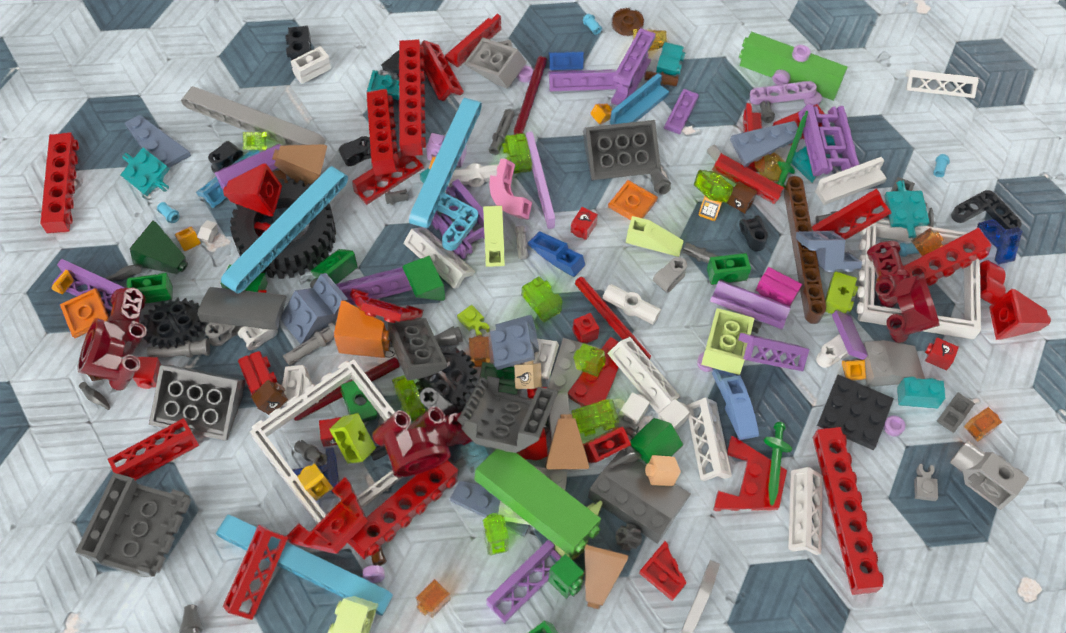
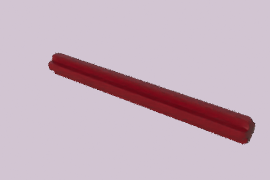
M539 56L513 130L514 136L521 137L523 135L547 63L546 57Z
M393 357L364 373L372 382L399 368L400 363L396 357ZM340 386L293 419L298 421L342 398Z

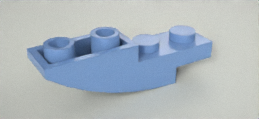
M714 368L712 375L726 402L725 411L739 440L758 437L759 432L754 410L741 376Z

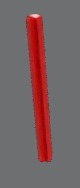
M582 276L577 278L575 285L620 338L624 340L631 337L650 360L651 355L585 278Z

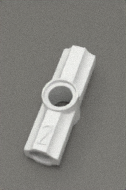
M473 163L468 165L466 169L455 170L449 186L452 187V182L458 179L463 185L469 184L471 187H480L484 182L490 181V175L497 176L499 164L481 166L480 164Z
M612 284L607 287L603 295L604 300L623 309L626 315L637 316L652 325L656 322L661 312V309L642 300L639 294L635 292L628 293Z

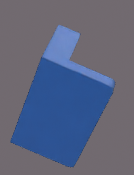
M582 51L548 52L550 70L584 69Z

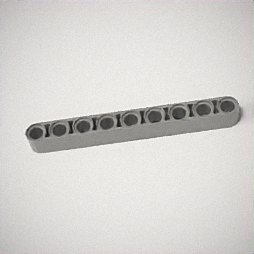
M190 87L181 99L182 104L190 110L284 146L325 144L323 136L316 132L197 87Z

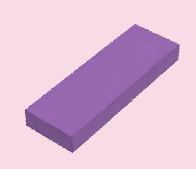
M683 89L664 129L680 135L699 98V94Z
M836 310L832 317L848 354L864 360L868 354L851 316Z

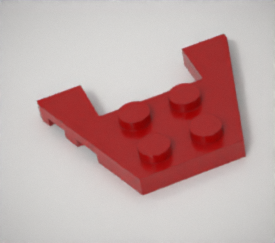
M353 288L350 293L352 300L361 311H365L367 316L376 317L378 315L384 317L385 321L395 323L396 321L401 322L421 318L424 310L410 305H407L406 308L370 298L368 297L369 293Z
M731 436L727 455L747 461L739 496L718 491L713 510H778L787 470L780 467L778 494L774 505H771L769 499L771 460L736 437Z
M346 477L331 490L341 501L311 532L298 523L287 535L289 537L288 541L291 544L337 554L368 522L355 491Z

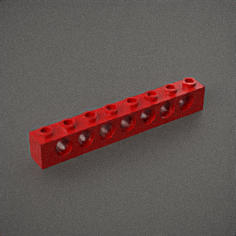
M420 39L399 40V142L401 156L423 155V148H426V138L423 137V134H426L425 123H422V121H426L425 110H422L425 107V97H422L425 94V85L422 84V82H425V74L422 69H425L424 59H421V57H424V46H420Z
M841 427L817 429L812 438L821 474L823 475V482L851 594L876 593L883 587L884 578L878 569V555L873 550L872 533L867 528V514L862 509V495L857 490V476L852 471V457L847 452L846 435L842 433ZM830 448L835 449L837 453H833ZM834 467L840 468L842 472L836 471ZM839 486L845 487L847 492L842 491ZM844 505L849 506L852 512L847 511ZM849 525L856 527L857 532L852 531ZM855 545L861 547L863 553L858 552L855 549ZM860 566H864L868 573L862 572Z

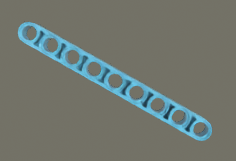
M463 98L411 210L410 224L429 228L480 115L482 102Z
M332 166L329 167L225 271L221 278V283L238 294L244 291L346 186L348 176Z
M226 515L216 531V535L247 551L257 527L232 515ZM271 536L268 543L270 551L277 548L280 539ZM286 542L277 566L342 598L356 596L377 603L378 607L375 614L383 616L393 597V594L388 590Z

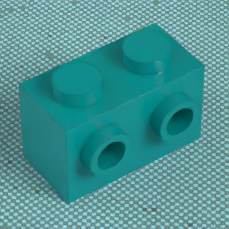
M912 376L903 378L897 387L898 405L938 409L946 399L944 381L934 378L917 379Z

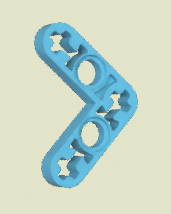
M444 193L437 210L455 220L444 233L442 246L446 250L453 251L458 248L477 223L478 211ZM457 206L459 209L456 211H452L449 209V207ZM457 226H462L465 228V230L457 231L455 228Z

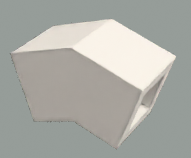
M206 220L201 226L197 238L212 244L214 236L218 233L217 223Z

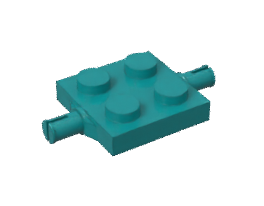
M142 148L134 158L128 153L122 156V159L129 164L120 176L148 197L157 187L163 190V192L167 191L164 187L169 189V185L164 183L163 179L170 168L145 148Z
M902 180L896 182L898 191L886 192L884 198L887 207L891 211V214L888 215L891 227L906 228L908 238L911 239L912 237L913 239L917 237L915 228L918 226H928L930 221L922 190H906Z

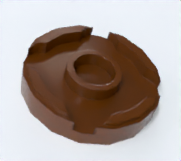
M623 8L616 11L612 17L611 25L613 29L623 36L636 35L640 28L643 29L644 25L643 15L639 11L630 10L631 8Z

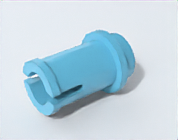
M591 14L584 16L583 24L588 26L593 34L597 35L600 33L602 27L595 20V16Z
M940 154L935 159L936 166L933 175L936 177H943L946 167L950 163L949 156Z
M165 202L158 204L157 211L166 218L167 222L176 223L179 220L180 215L177 210H173Z
M920 242L900 243L901 250L899 255L906 257L909 254H920L922 244Z

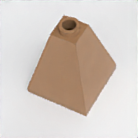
M327 145L280 146L279 150L275 149L272 160H275L274 165L291 179H294L297 184L299 180L304 181L306 187L308 183L312 185L320 177Z
M560 414V418L557 419L545 462L546 469H589L588 460L573 414Z
M586 545L584 551L585 600L588 602V607L600 609V606H603L626 564L628 556Z

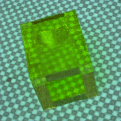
M243 132V150L266 149V132Z
M584 343L580 349L575 351L573 357L577 370L596 377L606 362L603 350Z

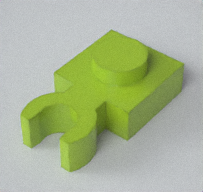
M472 304L457 315V319L468 331H471L473 328L475 329V334L478 338H482L481 329L486 330L488 333L490 332L489 325L483 322L484 317Z

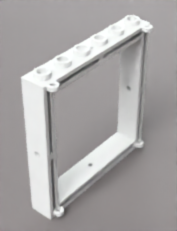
M883 219L860 231L862 239L859 244V250H862V254L859 260L862 261V267L858 274V281H861L857 292V297H860V302L857 305L858 320L887 325L886 321L889 316L893 314L902 315L900 309L874 305L875 268L873 262L868 259L867 251L876 245V237L914 243L920 242L921 244L942 247L967 234V232L918 226L915 228L917 237L913 239L911 237L910 239L908 238L906 228L891 227L890 221ZM964 249L966 252H973L970 249ZM979 259L975 260V266L973 261L970 266L964 268L965 320L938 316L940 326L924 330V332L968 339L976 338L981 331Z
M354 359L350 362H343L338 367L339 370L333 374L331 372L322 377V382L316 386L314 384L310 385L304 390L305 393L299 398L295 396L290 399L286 407L274 410L269 415L270 418L264 422L262 420L252 426L253 430L250 431L252 438L317 524L326 516L325 513L305 490L298 477L268 439V436L350 378L353 379L384 421L395 413ZM393 471L389 472L357 496L361 507H365L403 477H395Z

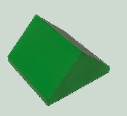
M337 249L310 272L316 278H319L320 274L326 273L337 284L358 268L355 253L353 250Z
M430 255L405 264L402 267L417 298L445 300L444 285Z
M653 418L630 440L631 446L641 454L640 458L646 464H649L652 455L672 457L683 446L672 423Z

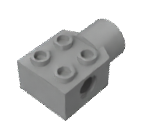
M968 440L950 461L953 466L963 472L965 485L999 510L1011 502L1029 480L1020 469L1010 465L1003 457L996 455L994 452H983Z

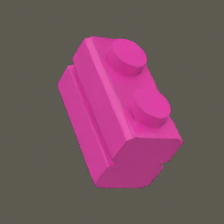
M768 267L760 279L756 291L761 296L769 297L777 302L791 306L802 284Z

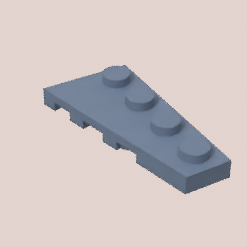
M141 115L124 123L139 146L145 148L169 168L191 156L187 149Z
M795 121L732 135L730 141L745 168L751 162L758 161L763 156L774 153L776 149L793 143L798 126Z
M459 481L450 497V501L525 537L530 527L527 524L497 520L500 500L481 485Z

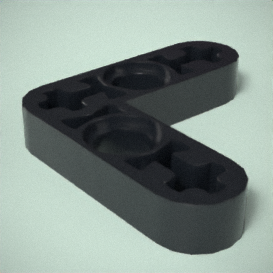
M985 190L962 202L951 213V218L955 222L964 223L986 211L1009 234H1015L1022 225L1021 220L990 190ZM970 204L977 205L978 209L971 208ZM995 209L1002 210L1004 214L996 213Z

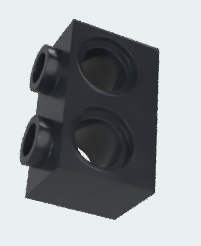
M308 26L288 27V35H285L286 44L289 47H286L287 58L290 57L292 61L311 51V36Z

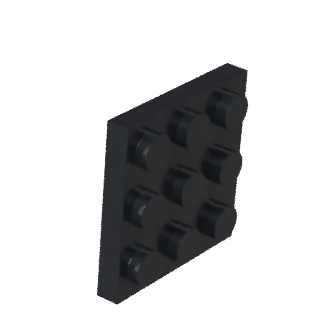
M837 375L817 426L823 429L841 427L842 433L846 435V439L874 451L894 398Z

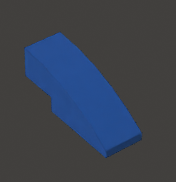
M541 231L528 242V245L545 260L573 277L586 265L582 254L569 249L567 243Z

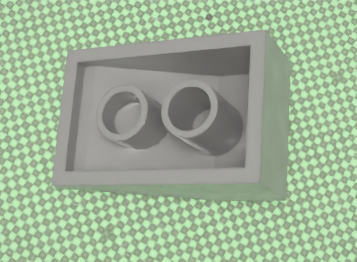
M482 38L464 64L493 83L508 89L527 62L518 49Z
M885 340L864 342L863 345L868 354L864 359L867 387L897 385L901 383L903 378L911 376L917 379H925L915 346Z

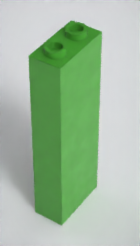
M752 31L748 38H744L742 43L744 49L742 48L739 54L741 59L739 66L771 78L777 70H784L790 75L788 84L805 81L814 82L817 87L816 91L822 97L833 101L848 66L810 53L807 61H796L792 57L793 46Z
M496 449L475 469L474 480L571 558L576 552L581 553L584 550L590 537L594 539L599 533L600 517L517 453Z

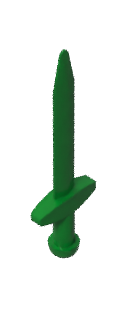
M808 111L805 112L799 124L786 162H778V166L782 171L778 182L775 183L784 188L788 173L795 174V169L791 166L806 125Z
M781 421L774 424L775 437L764 438V443L773 448L769 479V499L771 505H774L778 494L782 452L789 453L792 451V447L782 441L783 431L786 427Z

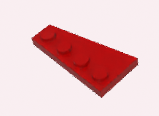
M612 337L608 339L599 351V356H595L568 391L569 399L597 417L601 414L619 369L617 364L607 354L619 343Z

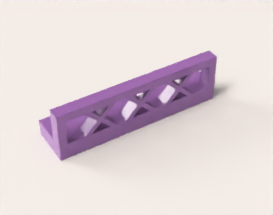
M616 70L548 71L549 91L617 89V82L613 80Z
M276 144L215 172L221 188L224 189L229 180L263 163H266L271 171L276 169L277 167L274 165L275 160H272L275 149L279 150L281 145Z
M63 259L57 264L62 272L52 283L54 284L61 274L68 270L74 282L66 292L79 296L92 290L91 287L93 289L97 288L99 292H103L104 297H102V300L105 302L104 305L109 312H111L112 307L109 306L108 301L111 300L112 293L117 289L125 288ZM84 284L88 286V290L77 291V286Z
M402 267L336 284L348 298L347 302L351 305H356L350 297L352 288L369 293L368 297L374 299L412 290Z
M720 279L710 302L779 329H783L791 309L790 306Z
M740 333L738 339L747 343L743 357L747 361L798 371L804 370L810 350L808 348L745 333ZM754 346H757L759 353L751 357ZM772 350L773 356L767 359L766 353ZM785 353L787 358L781 362L780 356ZM800 355L798 366H796L794 359Z
M549 539L486 599L487 606L504 623L548 582L549 573L545 576V572H549L550 568H545V560L550 555L557 561L561 558L554 550L555 545ZM532 572H542V580L539 583H529V575ZM517 587H527V594L523 598H514V590ZM501 602H512L511 610L506 615L497 608Z

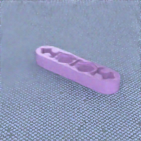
M805 81L755 88L750 92V102L754 105H760L763 101L767 104L766 101L777 103L812 98L816 94L817 87L814 82ZM793 90L796 93L790 94L787 91ZM775 92V93H778L779 95H778V96H772L771 93Z

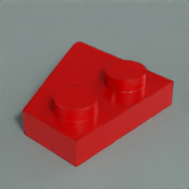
M666 541L662 543L639 571L642 577L672 601L687 584L683 574L678 569L675 558L673 559Z

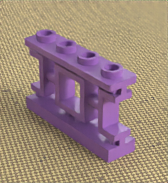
M641 28L637 32L614 74L613 80L617 82L616 86L618 88L611 99L612 104L618 106L636 91L651 63V59L648 58L649 53L647 52L655 39L656 33Z
M807 104L798 114L801 122L805 112L808 111L803 135L813 176H820L823 173L829 174L833 170L832 166H841L842 171L858 166L859 161L856 156L855 145L852 140L844 106L832 107L827 112L828 114H819L817 106L813 107V105ZM817 122H822L823 127H818ZM834 122L835 127H830V123ZM825 135H833L836 146H827ZM842 153L843 158H838L837 154ZM825 154H830L831 158L826 159Z
M457 179L452 182V187H447L446 194L454 198L457 197L461 202L475 208L478 211L477 223L482 227L475 232L471 229L458 248L453 250L456 255H460L462 259H465L467 257L466 254L473 253L471 244L482 237L484 238V213L480 204ZM457 206L449 207V209L452 211H456L459 209ZM437 210L431 223L436 230L439 229L443 237L444 233L451 226L452 221L450 220L451 217L444 213L440 217L437 214ZM458 226L455 228L457 231L465 230V228L462 226Z

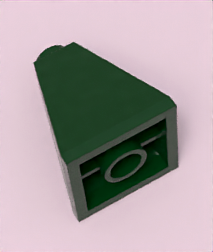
M154 220L129 248L133 265H142L141 267L173 274L183 272L188 266L185 255Z

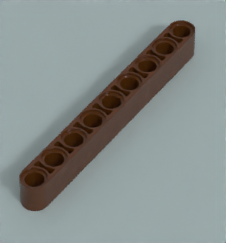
M791 176L788 178L784 188V198L798 281L802 284L800 293L804 317L807 322L817 324L821 321L826 311V304L816 251L808 250L806 246L796 239V232L812 231L803 180L798 176Z

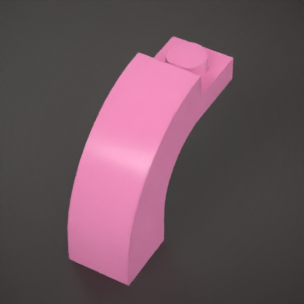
M500 159L497 167V176L490 175L489 186L492 199L497 206H502L504 212L514 217L528 220L532 202L524 197L514 196L511 191L515 164L507 159Z

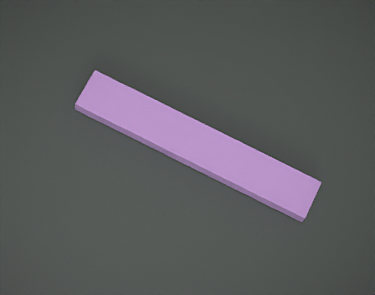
M526 132L525 144L548 229L555 228V215L533 132Z

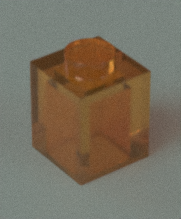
M929 228L911 241L921 256H924L942 247L943 244L941 242L944 239L938 231L934 233Z
M475 336L469 338L470 357L472 358L471 361L475 363L474 367H482V362L490 363L488 337Z
M987 407L971 418L964 427L979 442L996 430L1002 421L995 412Z
M434 579L416 597L418 604L416 608L424 616L428 614L433 618L451 600L450 593Z

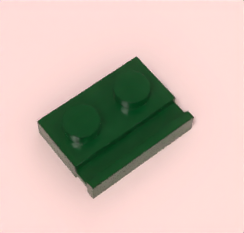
M482 362L480 378H485L486 380L488 376L499 378V392L517 396L518 389H515L514 366L497 370L494 363Z

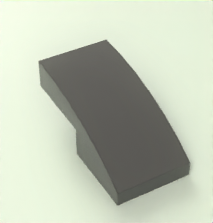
M958 392L936 422L954 433L975 403Z

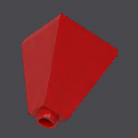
M263 163L229 180L227 186L223 189L225 197L235 204L267 216H273L282 185L268 165Z
M1016 289L1009 290L989 306L996 340L1040 331L1049 326L1051 322V317L1045 308Z

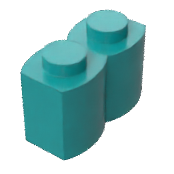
M664 42L656 73L664 72V74L680 75L682 65L679 63L684 61L686 52H683L684 46Z

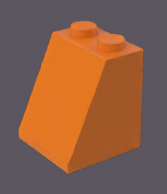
M341 301L334 331L338 353L385 358L386 351L390 350L389 331L386 330L385 323L375 317L365 315L364 311L350 303Z

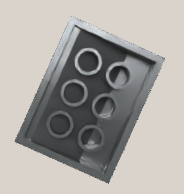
M655 120L585 127L583 130L591 181L650 174L654 169L661 171Z
M160 365L149 425L166 428L184 418L193 434L226 441L242 400L246 380L174 365ZM184 426L177 429V431H185Z
M621 450L589 489L588 498L595 503L601 500L604 509L625 523L636 525V529L641 530L640 533L658 544L691 493L677 484H674V486L651 485L645 472L646 465L638 459L625 465L611 467V464L627 454L624 450Z

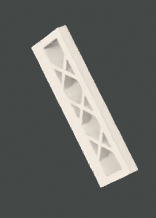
M906 70L905 77H908L906 90L975 98L979 77L918 70ZM913 77L919 78L923 83L918 88L911 87ZM931 80H936L940 86L931 90L927 83ZM948 82H953L956 86L951 92L947 91L944 87ZM965 84H972L971 94L964 93L961 87Z
M882 157L822 178L815 192L822 203L826 205L885 183L887 178L880 170L884 160Z
M424 227L412 228L403 243L420 259L430 255L438 274L454 289L459 288L465 277L473 276L475 270L453 251L443 248L442 242Z
M631 337L620 341L607 353L642 396L650 402V405L658 414L674 399L677 400L681 397Z
M705 397L686 405L690 411L688 419L700 480L706 481L717 476L724 479L732 477L717 403ZM701 406L702 412L697 419L694 416L693 409ZM701 424L705 426L702 437L698 435V429ZM706 442L709 450L706 455H703L701 449ZM708 461H710L714 471L706 474L705 467Z
M809 467L791 471L788 549L793 552L807 550L815 555L821 554L823 475ZM811 536L814 541V546L811 545Z

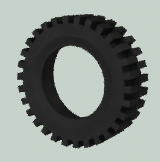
M279 179L282 189L275 210L289 208L311 184L308 183L305 187L304 181L299 180L298 184H295L294 179H289L288 183H285L284 179ZM329 203L309 223V227L304 235L296 241L289 243L261 273L265 274L267 272L269 278H274L275 274L278 275L279 279H284V274H288L289 278H295V272H299V275L302 276L305 274L304 269L307 268L310 272L314 268V263L319 265L322 262L321 257L326 259L329 256L328 251H332V243H335L336 240L335 222ZM236 204L237 209H233V217L230 219L232 225L230 230L238 253L241 256L259 238L255 232L254 224L265 214Z

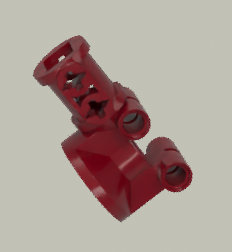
M885 241L869 248L867 256L873 262L877 275L875 289L881 305L892 308L897 303L899 304L902 315L893 314L889 316L886 324L892 340L897 343H903L910 334L938 327L940 323L924 274L910 277L909 272L904 270L899 255L901 250L897 241ZM885 248L886 252L881 253V249Z
M120 288L112 293L110 317L106 322L98 318L93 320L79 356L77 367L79 373L107 379L110 386L115 390H124L140 368L139 359L132 355L146 335L145 326L139 322L146 298L139 290L135 288Z
M433 406L411 423L409 415L399 410L376 428L372 435L373 439L378 445L386 447L394 476L408 477L426 472L441 465L450 458L449 446L475 444L461 429L462 425L459 423L458 418L462 412L445 416L440 408Z

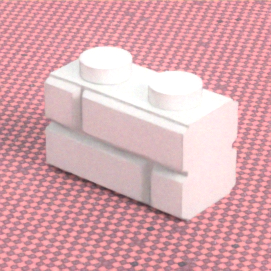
M321 46L291 61L293 73L301 84L331 69L329 56Z

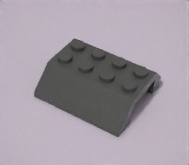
M489 376L487 380L480 378L458 418L459 423L462 425L461 429L475 444L506 452L517 453L537 442L558 391L538 387L534 398L530 399L499 392V378Z
M113 473L75 552L103 566L141 577H154L156 573L161 571L166 559L163 556L169 553L175 539L173 534H177L184 519L182 514H186L192 500L185 492L172 489L171 493L139 485L134 478Z

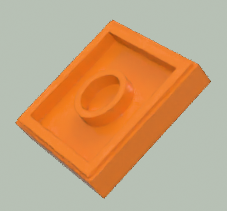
M627 180L609 202L608 208L629 220L632 219V216L643 219L656 203L658 197Z
M97 288L60 304L71 335L74 338L86 334L95 318L102 319L105 322L109 318Z

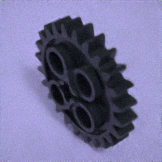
M179 297L173 302L171 299L168 300V303L161 301V306L154 305L155 309H149V315H143L145 320L140 321L146 328L144 339L147 344L151 343L152 347L158 345L159 349L163 348L164 345L167 349L171 345L177 348L180 343L185 346V341L192 342L191 337H198L197 332L203 331L202 326H205V322H201L197 314L200 307L199 303H194L193 300L188 302L187 298L180 301ZM167 314H171L173 321L179 330L178 333L175 332L173 325L169 320Z
M447 346L444 351L440 347L446 362H450V365L443 369L442 372L455 385L456 390H453L444 377L437 372L433 374L436 376L432 381H430V378L433 375L417 379L419 381L414 383L419 388L416 393L420 395L425 388H437L441 392L447 388L444 395L459 407L461 399L465 402L467 401L465 398L466 394L471 396L472 393L469 389L475 388L472 382L478 380L473 376L477 373V370L473 368L475 363L471 361L472 358L468 354L466 355L463 350L459 352L458 348L454 347L452 350ZM462 375L461 379L456 381L457 377ZM434 393L428 394L430 396L428 400H434L432 397Z

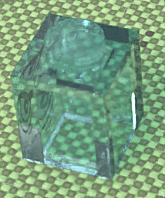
M473 441L461 447V456L465 459L470 473L475 472V469L489 457L484 446L477 445Z

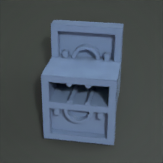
M796 232V239L802 245L806 246L808 250L816 251L818 266L822 267L824 271L836 272L837 269H843V271L853 272L854 269H861L862 261L851 253L845 252L846 240L835 232Z
M326 273L320 274L313 288L295 290L282 313L281 321L297 341L302 344L310 339L315 330L324 329L331 322L334 324L338 317L341 301L347 302L348 298Z
M532 314L495 324L496 330L491 331L490 336L494 364L497 370L535 360L534 353L539 352Z

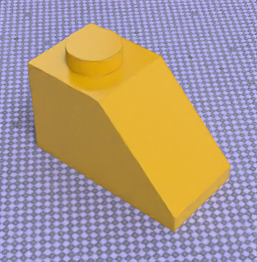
M315 463L312 466L305 467L301 474L297 476L305 490L316 501L333 489Z

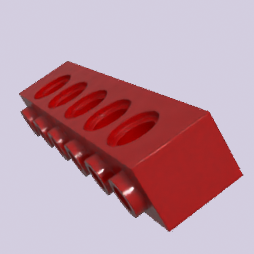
M387 89L366 92L371 161L375 176L397 172L396 164H399L398 154L395 153L398 152L396 141H394L397 140L394 129L396 128L395 120L392 118L395 117L392 95H388Z
M72 133L49 134L40 221L47 234L70 232V224L73 223L71 209L74 208L72 197L75 194L74 179L77 176L75 165L78 164L76 150H79V144L74 139Z
M977 228L903 267L904 270L909 272L910 277H913L915 274H924L927 285L931 286L938 279L944 276H951L955 270L959 268L964 269L970 266L973 261L986 258L992 245L980 228ZM964 249H970L973 252H966ZM952 257L955 261H949L947 258ZM930 266H936L939 269L933 270Z
M447 460L431 470L415 475L366 517L368 522L349 540L348 544L364 560L368 556H374L380 550V546L383 543L390 542L396 536V532L399 529L406 528L414 516L417 514L421 515L427 509L429 503L437 501L442 496L444 490L452 488L457 483L458 469ZM438 479L440 482L434 483L431 480ZM423 492L425 495L418 496L416 493ZM408 505L410 508L402 509L401 506ZM391 518L394 522L387 523L384 520ZM371 532L378 533L375 537H371L368 534Z

